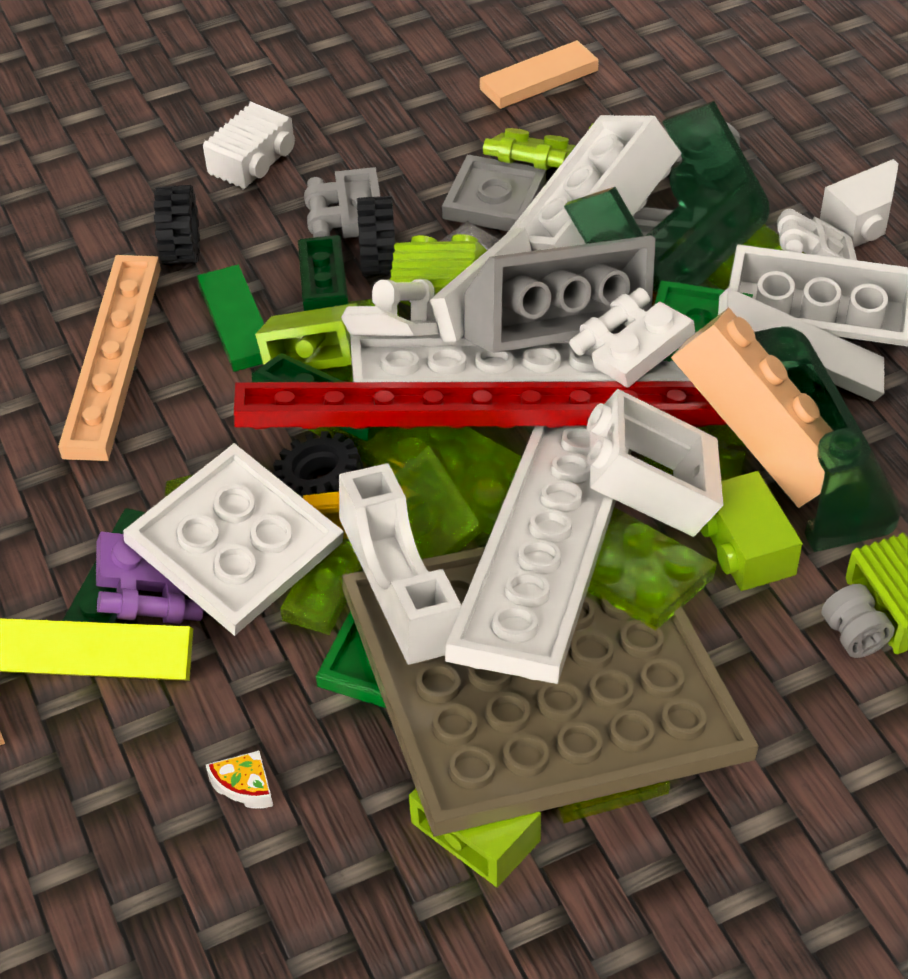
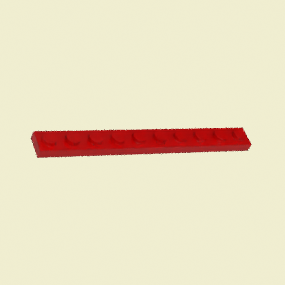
M617 381L236 382L234 397V427H251L253 429H267L269 427H301L304 429H316L319 427H351L354 429L401 427L412 429L416 427L448 426L458 429L467 426H497L500 428H512L515 426H546L549 428L587 426L588 419L594 408L600 403L605 404L617 389L694 427L727 425V423L691 381H636L628 388Z

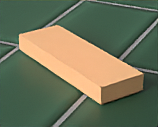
M577 40L480 77V90L502 109L598 71L599 59Z

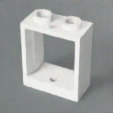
M619 389L612 394L605 404L600 403L594 408L587 423V430L590 431V450L587 457V463L590 465V488L694 537L723 506L717 438ZM625 447L672 469L673 476L627 454Z

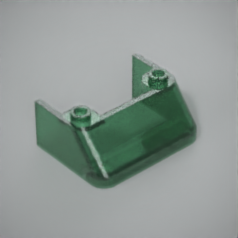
M715 101L667 117L662 121L669 136L681 151L682 160L672 168L670 173V187L679 206L646 235L655 237L652 295L656 297L661 280L700 286L736 251L737 244L743 245L766 223L769 217L770 207L768 198ZM615 186L571 200L564 205L565 210L586 244L644 236Z

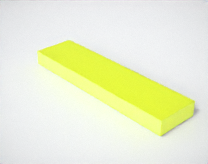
M0 618V672L190 681L193 628L190 626Z

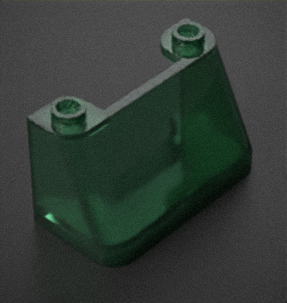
M787 326L754 332L755 339L769 355L777 357L783 363L787 370L788 378L798 390L809 395L815 401L819 408L820 416L833 430L820 439L817 449L818 461L825 474L816 517L807 521L805 536L813 551H823L883 537L892 533L897 528L902 509L900 500L809 339L802 332Z

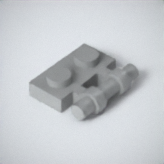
M376 167L335 171L336 182L323 183V180L319 177H312L307 181L304 199L306 207L310 210L307 215V225L309 231L313 234V238L330 236L332 228L342 227L343 238L359 237L357 198L380 196ZM339 203V206L328 207L329 204Z

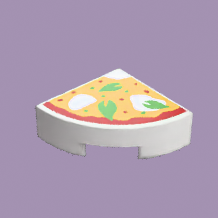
M260 751L206 764L209 780L219 794L242 802L245 807L249 808L273 806Z

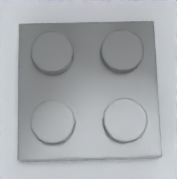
M467 154L442 205V219L508 232L545 186L546 170L534 168V166L518 163L510 164L499 162L496 159Z

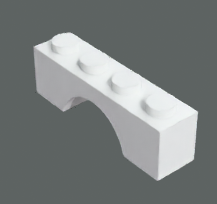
M387 463L339 474V519L407 664L410 665L445 656L446 643L462 605L444 570L439 569L428 572L424 566L412 535L406 497L391 467Z

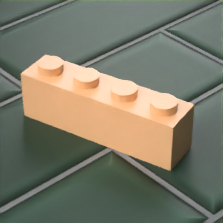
M729 307L687 339L671 357L798 508L844 479L856 459L852 454V449L847 439L841 433L831 429L820 416V411L815 401L809 395L798 390L788 378L787 370L783 363L777 357L769 355L755 339V333L750 324L745 319L737 317Z

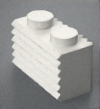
M250 102L248 107L245 106L244 111L240 110L239 115L235 114L234 119L230 118L229 123H225L224 128L220 127L219 132L215 131L213 137L210 136L208 141H204L203 149L207 172L211 176L214 174L217 179L220 177L223 181L227 180L229 184L234 183L236 187L240 186L242 189H245L256 178L264 177L269 167L281 156H287L294 147L295 137L293 135L292 118Z

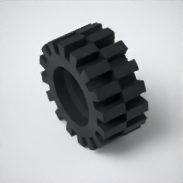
M193 186L156 187L154 192V223H156L155 236L157 238L160 261H162V264L197 263L200 253V234L198 229L199 219L197 217L198 208Z
M392 196L357 198L362 276L391 275L390 270L393 268L391 262L394 260L393 253L395 252Z
M321 431L320 438L315 439L314 433L305 435L307 441L302 444L298 439L290 443L292 451L284 448L279 453L281 460H275L273 467L275 471L273 475L303 498V495L338 492L339 474L364 469L357 446L355 447L352 439L348 438L345 440L344 434L338 432L332 438L330 431ZM330 472L321 478L310 480L318 474Z

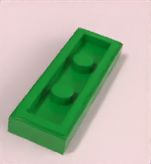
M239 264L197 275L199 288L233 372L263 364L255 334L264 325V322Z

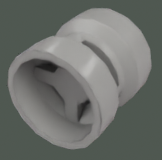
M852 584L838 590L826 600L821 611L831 629L840 631V642L849 656L853 658L865 657L880 650L890 641L895 630L885 613L875 610L876 601L867 587L862 584Z

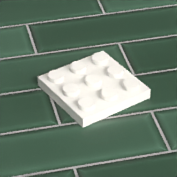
M235 443L123 530L124 542L234 636L343 542L344 534L342 529Z

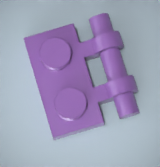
M100 532L96 542V586L117 588V593L100 591L97 599V612L115 613L118 619L135 620L136 615L161 617L164 623L181 624L182 620H202L204 609L193 600L185 599L184 592L124 542V534ZM138 590L162 592V597L139 595Z

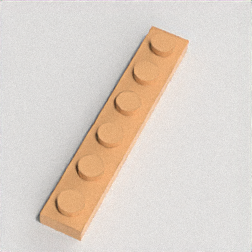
M115 256L58 446L62 459L109 461L161 271L158 256Z

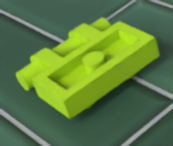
M507 128L505 133H500L492 139H485L483 154L498 157L499 162L512 164L517 160L534 163V168L548 170L551 167L559 168L575 148V145L568 144L569 139L562 136L546 135L544 140L530 138L529 132L526 130Z

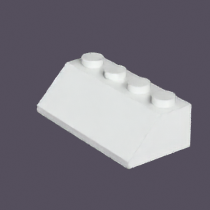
M600 115L509 231L517 228H526L532 251L618 240L622 235V230L634 214L645 206L647 198L654 188L669 175L671 166L681 155V151L655 116Z
M737 244L729 288L737 292L753 294V299L838 337L908 346V267Z

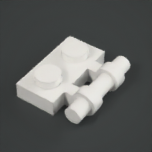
M793 209L784 210L778 217L777 229L782 250L857 260L851 236L814 216L811 220Z
M637 288L631 294H622L610 304L611 309L601 317H591L580 326V333L570 339L569 343L573 351L578 355H582L591 347L596 349L592 353L594 368L628 388L695 334L694 320L660 301L648 311H644L642 308L650 302V297L643 288ZM621 324L627 326L616 335L611 333Z

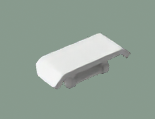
M415 279L412 282L379 280L375 283L372 290V302L375 306H348L341 317L348 332L353 336H423L440 334L430 303V299L434 296V286L427 279ZM400 301H409L411 303V320L397 316V304Z

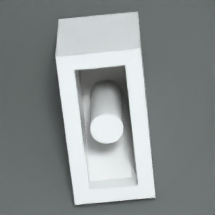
M892 159L825 187L820 220L851 236L854 248L885 235L898 163Z

